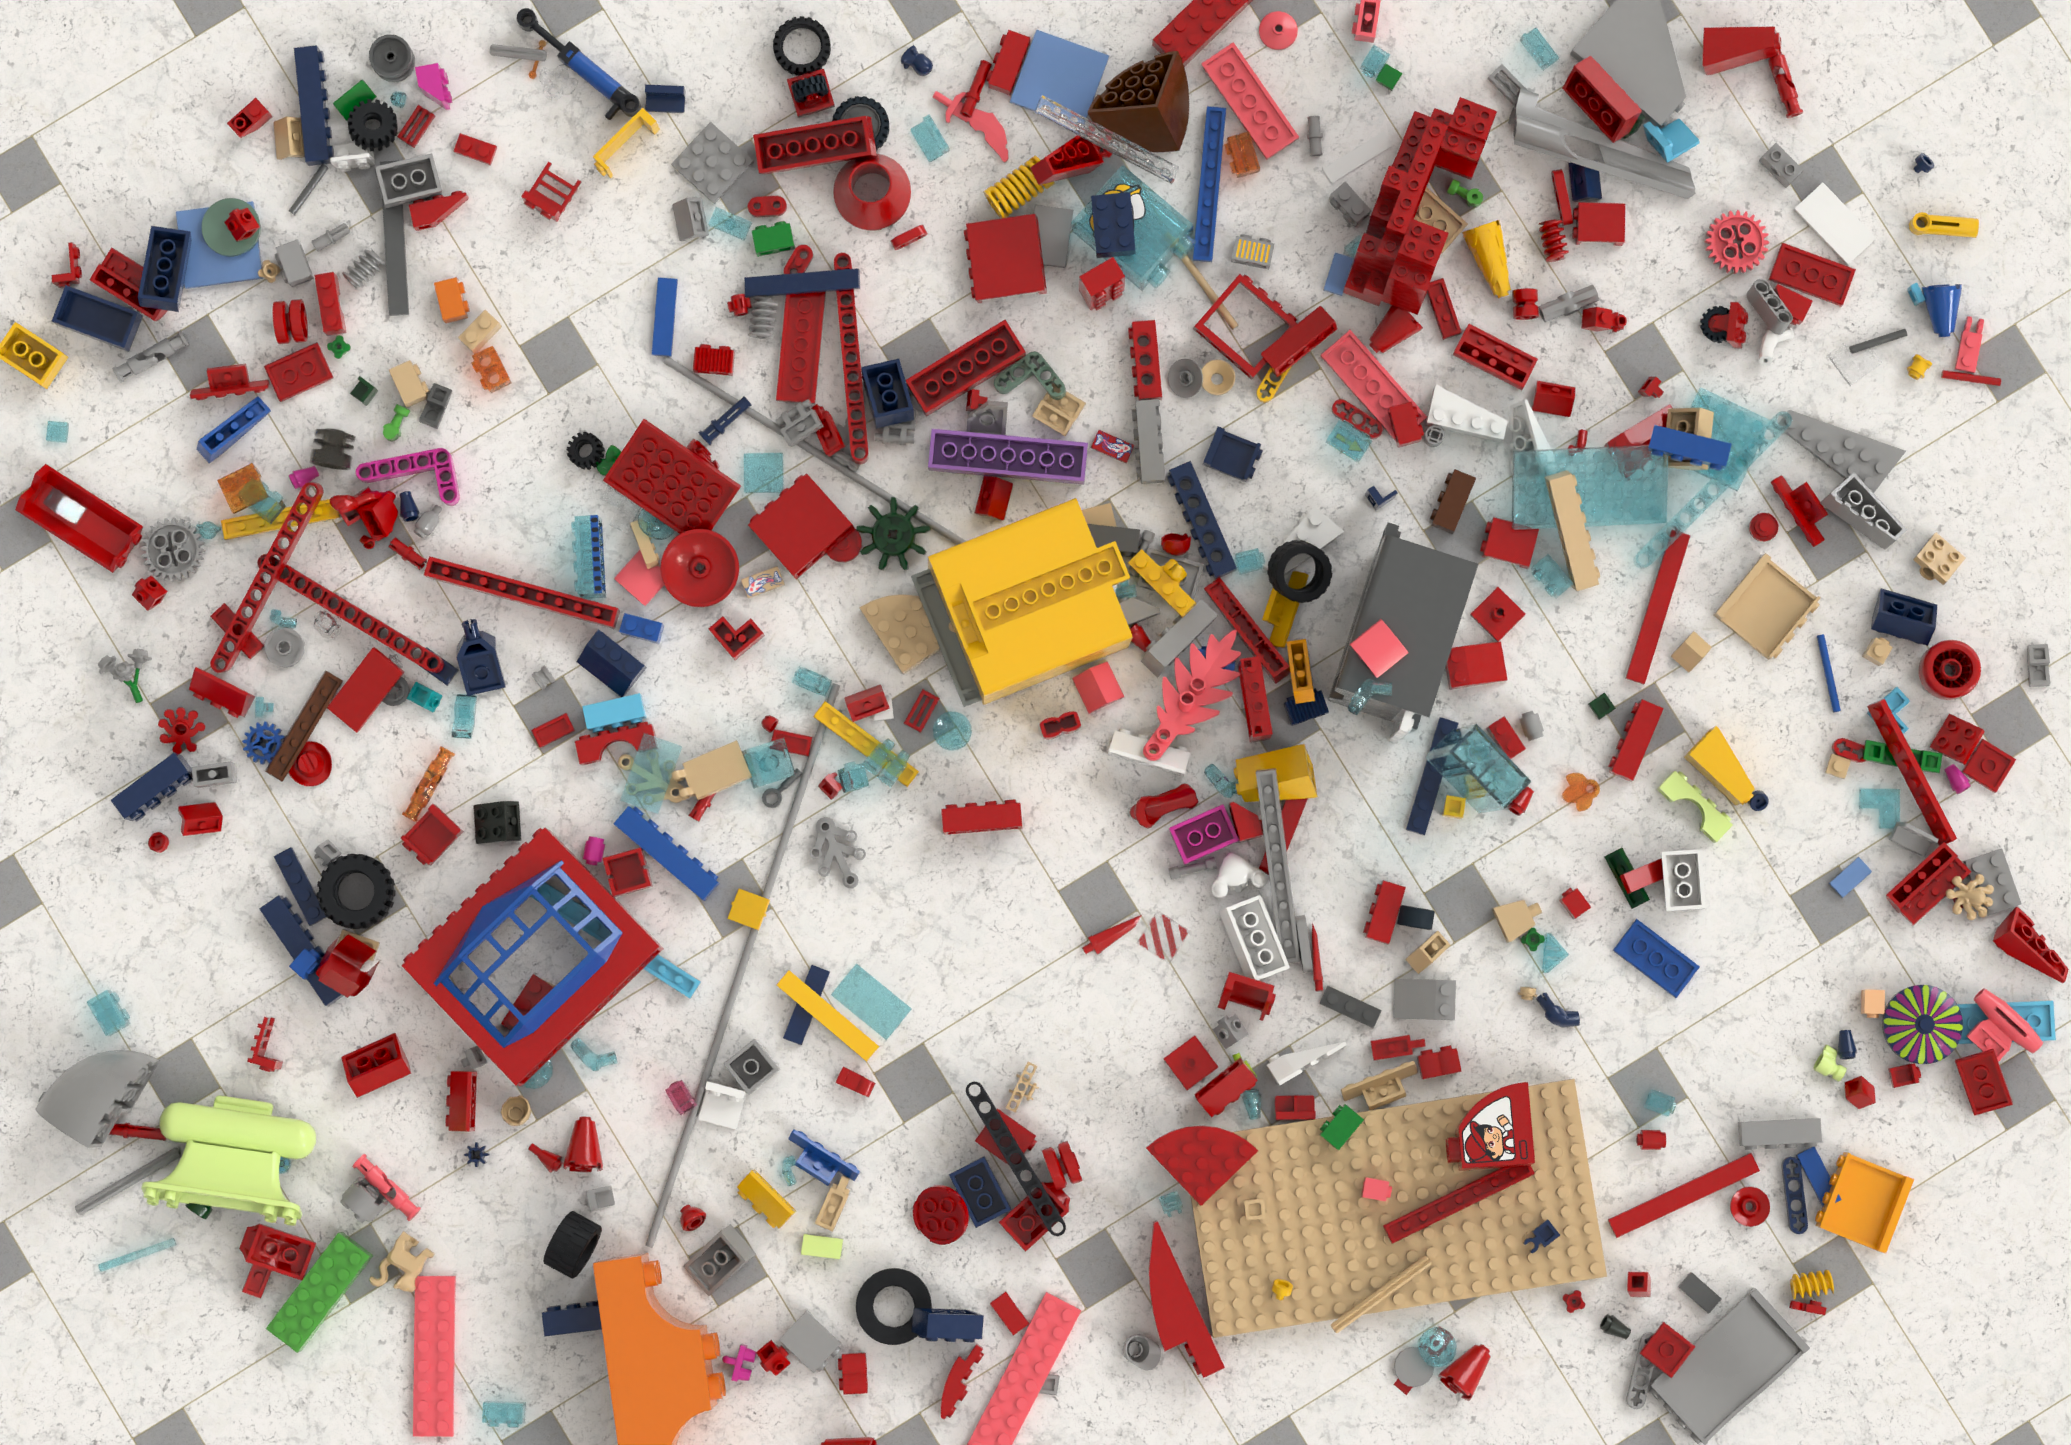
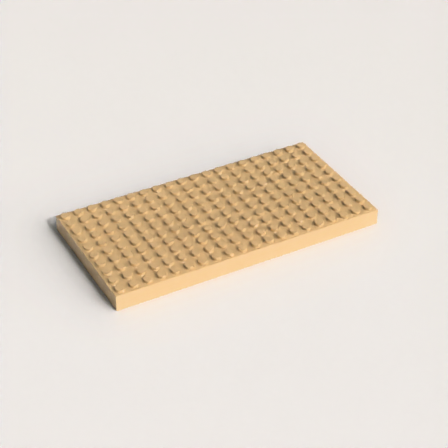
M1575 1079L1528 1086L1535 1163L1531 1167L1535 1175L1391 1244L1383 1225L1500 1169L1459 1171L1458 1162L1448 1163L1446 1154V1139L1456 1137L1455 1131L1468 1111L1493 1091L1356 1112L1364 1121L1340 1150L1334 1148L1319 1135L1322 1132L1320 1127L1326 1120L1330 1122L1334 1116L1234 1131L1233 1133L1247 1140L1259 1151L1202 1206L1190 1195L1212 1337L1217 1338L1338 1319L1423 1256H1427L1431 1261L1429 1267L1364 1314L1607 1277ZM1364 1177L1389 1181V1186H1392L1391 1197L1387 1198L1386 1201L1361 1197ZM1264 1198L1266 1219L1246 1221L1244 1200ZM1548 1219L1560 1236L1546 1247L1539 1244L1538 1250L1530 1253L1534 1244L1529 1242L1524 1245V1240L1535 1237L1532 1231ZM1276 1279L1286 1280L1293 1285L1291 1295L1284 1296L1283 1300L1276 1299V1294L1272 1291L1273 1282Z

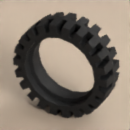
M800 16V18L793 17L792 20H787L785 24H781L779 30L775 33L773 50L777 62L784 70H787L790 74L800 76L822 69V66L827 63V59L830 56L831 43L823 25L810 17L804 18V16ZM798 28H806L815 32L821 42V50L817 58L807 64L791 62L783 51V42L786 36Z

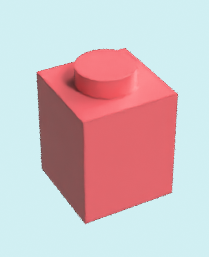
M1364 1177L1361 1197L1386 1201L1387 1198L1391 1197L1392 1186H1389V1181Z

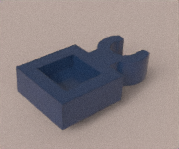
M1547 1219L1532 1231L1535 1237L1525 1239L1523 1244L1526 1245L1529 1242H1533L1534 1247L1530 1250V1253H1534L1538 1250L1539 1244L1546 1247L1558 1238L1560 1234Z

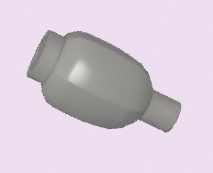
M435 505L432 511L424 512L415 523L416 529L414 533L421 538H424L425 535H430L439 522L438 514L442 508Z

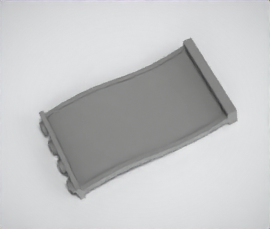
M1752 1288L1735 1307L1693 1343L1696 1347L1674 1376L1670 1378L1662 1371L1650 1382L1649 1386L1651 1389L1649 1391L1656 1399L1661 1398L1665 1402L1663 1407L1670 1414L1674 1412L1678 1416L1676 1421L1684 1429L1688 1427L1692 1432L1690 1436L1697 1444L1701 1442L1706 1445L1726 1423L1780 1377L1810 1347L1756 1288Z

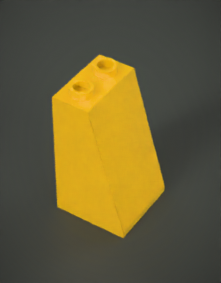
M1717 726L1711 728L1684 756L1692 766L1735 806L1746 804L1754 796L1752 794L1755 790L1754 786Z
M1305 744L1236 759L1234 775L1239 782L1236 784L1238 796L1241 795L1244 802L1259 801L1256 770L1276 768L1280 800L1318 797L1314 768Z

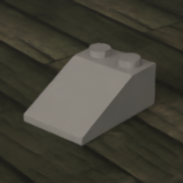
M1395 979L1394 1018L1455 1020L1456 980Z
M730 1224L713 1237L683 1267L703 1291L710 1296L745 1266L756 1253Z

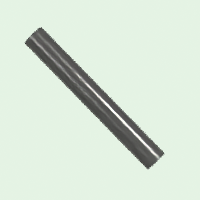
M322 164L289 209L290 213L296 215L328 170L327 166Z
M1902 329L1849 346L1850 353L1853 354L1907 336V331Z

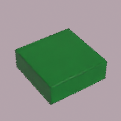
M1385 64L1376 82L1392 91L1402 73Z

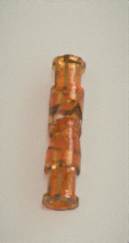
M440 746V751L435 760L431 761L423 778L412 794L409 806L402 813V815L416 823L423 808H426L436 787L447 771L450 759L455 756V753Z

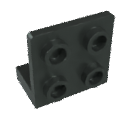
M500 801L473 806L476 844L521 841L519 801Z

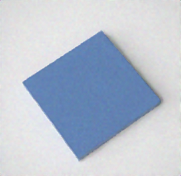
M1036 30L1010 103L1083 129L1088 116L1087 112L1094 100L1109 55Z
M247 202L255 210L254 202ZM209 207L176 211L178 230L190 231L192 239L184 281L186 289L263 279V277L258 276V270L262 268L259 240L250 251L234 257L220 255L207 245L202 235V220Z

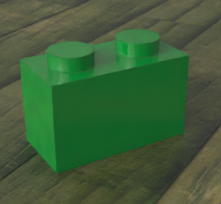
M781 221L771 227L761 225L752 230L757 257L795 249L790 223Z
M1346 1104L1343 1107L1339 1105L1332 1113L1334 1115L1333 1119L1330 1122L1326 1120L1320 1127L1322 1132L1319 1135L1337 1150H1340L1364 1121L1362 1117Z

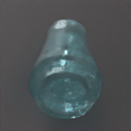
M1259 1090L1244 1091L1242 1099L1249 1119L1261 1118V1094H1259Z

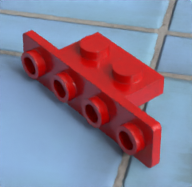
M246 363L207 368L210 387L192 389L190 399L204 400L209 396L222 398L227 396V394L243 395L248 391L260 393L268 389L270 383L269 380L250 382Z
M1782 475L1772 480L1771 484L1774 491L1780 496L1785 508L1794 517L1795 523L1801 528L1807 541L1813 547L1823 542L1825 539L1815 523L1827 516L1828 513L1823 505L1820 504L1819 499L1809 484L1805 482L1792 491Z

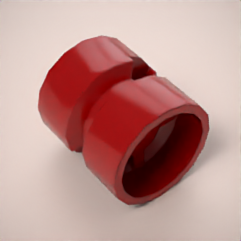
M1533 288L1513 290V303L1516 304L1513 307V319L1530 320L1538 318L1539 310L1538 306L1535 305L1538 301V290Z

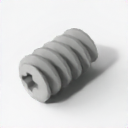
M365 249L366 257L359 255L358 257L361 262L354 260L355 268L347 267L350 272L349 274L342 272L343 276L355 288L357 285L362 288L364 287L362 280L369 282L368 274L373 277L375 276L373 269L380 271L379 263L382 265L386 264L373 250L368 251Z
M755 296L754 300L758 302H754L752 306L756 310L751 311V314L755 317L750 319V322L754 325L749 326V330L753 333H749L748 336L766 339L773 336L768 330L774 329V326L770 325L769 322L775 321L774 318L770 317V314H776V311L771 309V307L777 306V303L767 297Z

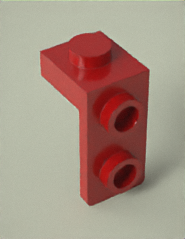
M73 242L68 243L71 273L51 275L52 283L58 286V288H65V285L70 287L73 284H80L79 278H82V270L78 266L80 250Z

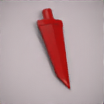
M1142 915L1089 936L1090 943L1082 947L1084 953L1087 954L1095 950L1098 955L1136 927Z
M1312 922L1313 981L1315 982V991L1319 992L1323 991L1324 980L1318 937Z

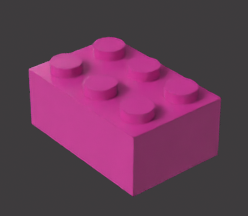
M1223 804L1169 828V832L1184 865L1239 841Z

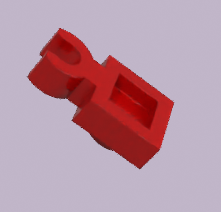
M1791 1300L1789 1306L1791 1309L1825 1315L1827 1309L1821 1306L1822 1302L1810 1300L1809 1304Z

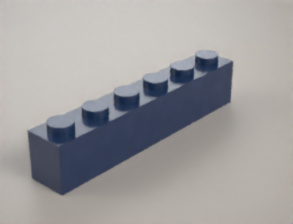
M317 45L294 48L305 162L308 166L331 164L330 158L334 157L333 146H330L329 140L332 138L331 127H328L327 121L330 119V110L326 108L328 91L324 89V82L326 81V72L322 70V63L325 61L324 53L320 51Z
M278 895L259 908L294 960L304 949H314L321 955L318 962L319 964L321 963L325 952L319 945L316 946L312 941L315 939L309 929H304L302 918L298 913H293L291 910L292 904L287 897L283 898V896ZM317 967L311 975L308 974L307 980L323 1004L330 1006L343 997V995L318 981L319 977L316 975Z

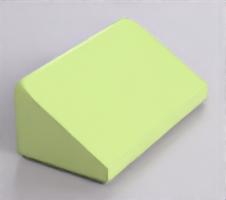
M804 1234L801 1255L841 1259L843 1239Z

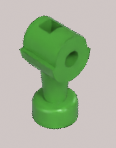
M1453 179L1447 191L1448 194L1452 196L1455 193L1466 199L1469 207L1481 205L1483 194L1478 191L1479 189H1465L1459 186V181Z
M398 404L394 408L396 414L391 423L383 426V435L389 441H395L399 436L401 437L400 424L403 417H408L410 413L409 409Z

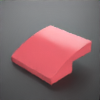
M640 550L614 578L644 606L664 586L661 568L655 566L647 569Z
M1382 619L1349 644L1376 678L1408 654V651Z

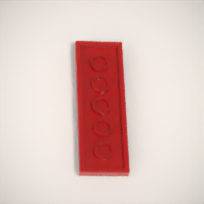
M826 292L786 295L776 401L799 403L809 399L812 404L816 402Z

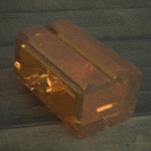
M1250 132L1228 137L1224 148L1226 154L1230 155L1232 162L1229 163L1232 174L1236 173L1237 178L1260 172Z

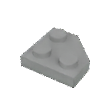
M987 401L972 411L967 417L966 432L1006 435L1008 402Z

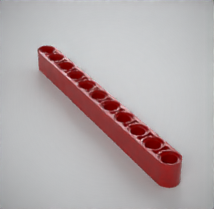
M838 253L835 256L834 270L852 269L851 258L848 254ZM842 259L848 262L845 267H840L837 263ZM854 289L836 291L851 458L853 462L861 465L867 462L869 453ZM848 297L851 299V303L843 305L841 300ZM849 316L853 319V322L845 324L842 321L843 318ZM851 335L855 340L853 343H846L844 341L845 337ZM852 354L855 355L857 359L856 361L850 363L846 360V357ZM852 373L858 376V379L854 382L849 381L847 378ZM852 393H858L860 398L857 401H852L849 396ZM853 412H859L862 417L859 420H854L851 418ZM861 431L864 435L861 439H855L853 433ZM857 450L865 452L863 458H856L854 454Z
M310 482L302 487L211 659L210 665L213 671L217 673L227 672L235 663L323 496L324 490L319 483ZM311 486L316 488V494L313 497L309 494ZM303 503L307 506L305 514H302L300 511V506ZM292 521H296L298 523V529L296 531H293L291 529ZM284 538H287L289 541V546L286 549L282 546ZM275 555H277L280 559V562L277 566L274 565L272 561ZM266 572L269 573L271 576V579L268 583H266L263 579V576ZM257 589L262 594L260 600H257L254 596ZM247 607H250L252 609L251 617H248L245 614V610ZM238 624H241L243 627L241 635L236 631ZM229 641H231L234 644V650L232 652H230L227 648V644ZM219 659L225 661L223 669L218 666Z
M263 554L259 557L257 561L259 568L261 567L267 554ZM273 557V564L277 566L280 560ZM286 564L284 569H288L289 574L284 579L280 576L278 581L424 669L433 673H438L443 669L444 661L440 656ZM300 579H304L305 586L299 589L297 583ZM321 589L322 595L316 599L314 591ZM337 598L338 606L332 609L330 603L333 599ZM353 608L355 610V615L353 618L349 619L347 617V611ZM370 618L372 624L369 628L365 629L363 623L366 619ZM386 628L388 630V636L382 639L380 637V631ZM403 638L405 644L403 648L398 649L396 643L399 639ZM419 648L421 650V656L415 659L413 657V652L415 649ZM436 658L438 665L436 668L431 669L429 663L432 659Z

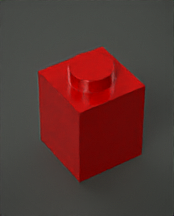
M1569 888L1561 894L1563 898L1559 901L1572 919H1576L1591 908L1578 888L1574 890Z
M1628 1272L1627 1292L1630 1297H1651V1277L1648 1272Z

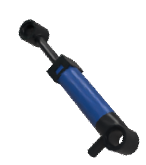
M524 8L518 12L517 22L522 30L527 32L534 30L559 51L557 57L564 65L575 71L614 104L605 114L608 120H611L619 110H622L628 117H633L641 110V104L637 96L631 94L585 56L573 43L569 41L564 46L538 24V19L533 10ZM525 17H532V21L530 23H523V19ZM628 102L636 103L633 109L626 108Z

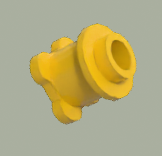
M1915 354L1912 358L1911 366L1907 367L1908 375L1916 380L1919 378L1923 379L1925 371L1932 366V363L1922 356Z

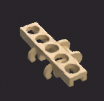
M1027 1062L1022 1075H1016L1020 1079L1014 1091L1009 1090L1012 1096L1006 1106L1007 1109L1016 1113L1023 1096L1027 1097L1026 1100L1028 1101L1029 1099L1033 1100L1032 1095L1035 1088L1039 1089L1036 1083L1030 1084L1037 1069L1036 1065ZM1029 1065L1034 1067L1032 1073L1027 1072ZM1028 1074L1029 1079L1024 1078V1075ZM1020 1083L1025 1084V1090L1020 1091L1018 1085ZM1028 1085L1032 1086L1028 1095H1026L1025 1092ZM1014 1096H1019V1100L1014 1099ZM1012 1101L1017 1103L1014 1109L1010 1108Z

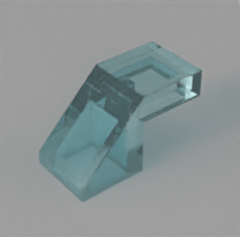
M457 694L454 705L455 719L451 731L453 738H472L477 696Z

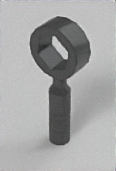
M796 768L781 783L778 789H767L762 795L763 803L769 808L779 806L782 801L781 792L787 789L803 773ZM770 792L776 793L778 796V801L773 805L767 803L766 795Z

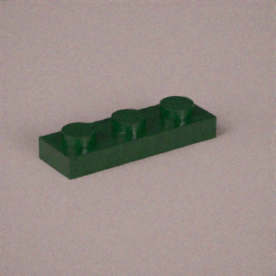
M1623 848L1604 856L1631 909L1650 900L1644 887L1629 894L1627 893L1620 875L1630 872L1634 868Z

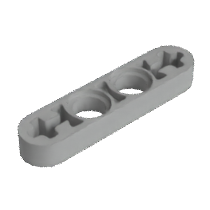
M1649 1332L1643 1334L1640 1339L1626 1397L1627 1404L1633 1409H1640L1644 1406L1654 1364L1651 1362L1647 1367H1643L1640 1364L1642 1355L1639 1352L1646 1344L1645 1339H1649L1653 1335V1333ZM1638 1375H1644L1646 1378V1383L1643 1386H1637L1635 1383V1378ZM1633 1387L1644 1390L1643 1394L1639 1392L1638 1398L1641 1399V1402L1636 1403V1406L1631 1401V1397H1635L1637 1392L1632 1391Z

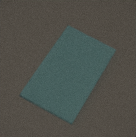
M644 733L620 801L658 814L682 746Z
M857 963L831 994L885 1040L890 1037L912 1010V1008Z

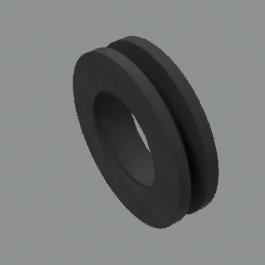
M889 1268L873 1274L862 1285L856 1299V1315L860 1326L872 1339L887 1345H900L918 1336V1334L912 1332L913 1315L902 1326L891 1327L884 1325L875 1316L873 1308L874 1299L878 1292L885 1287H902L913 1298L914 1308H932V1303L926 1285L918 1276L904 1269Z

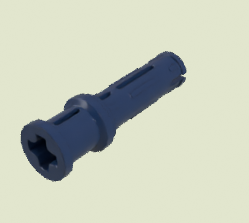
M743 396L719 419L712 420L705 430L698 433L711 445L712 441L720 434L723 435L725 428L752 404ZM740 407V409L737 412H735L729 419H727V417H729L736 409Z

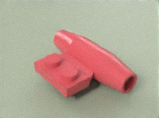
M1985 988L1976 994L1974 1001L1988 1019L1979 1022L1966 1037L1980 1050L1994 1049L1999 1062L2010 1050L2012 1041L2031 1053H2035L2042 1046L2043 1041L2030 1024L2005 1001Z

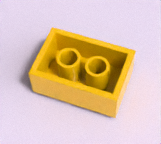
M14 322L0 343V359L45 389H48L69 358L16 322Z

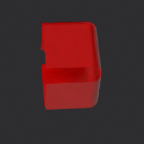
M348 934L335 948L334 946L338 938L327 948L316 971V975L319 977L318 981L347 998L349 996H357L369 984L379 962L375 964L368 972L360 971L363 964L376 950Z

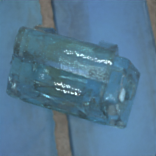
M798 666L792 683L816 694L826 696L832 680L805 667Z

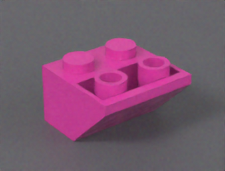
M438 63L415 67L418 86L422 93L444 109L449 110L452 96L451 92L448 91V87H446L449 84V80L444 68H441Z

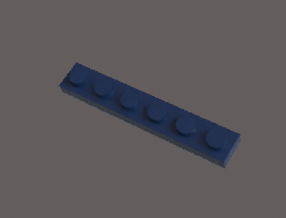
M1439 718L1406 827L1407 831L1424 836L1426 834L1459 724L1458 722Z

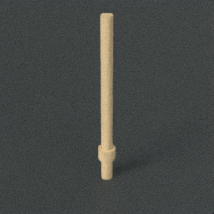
M1171 232L1166 233L1164 237L1171 245L1173 253L1179 256L1214 304L1218 296L1185 253L1183 245L1177 242ZM1222 303L1218 307V311L1233 330L1238 324Z

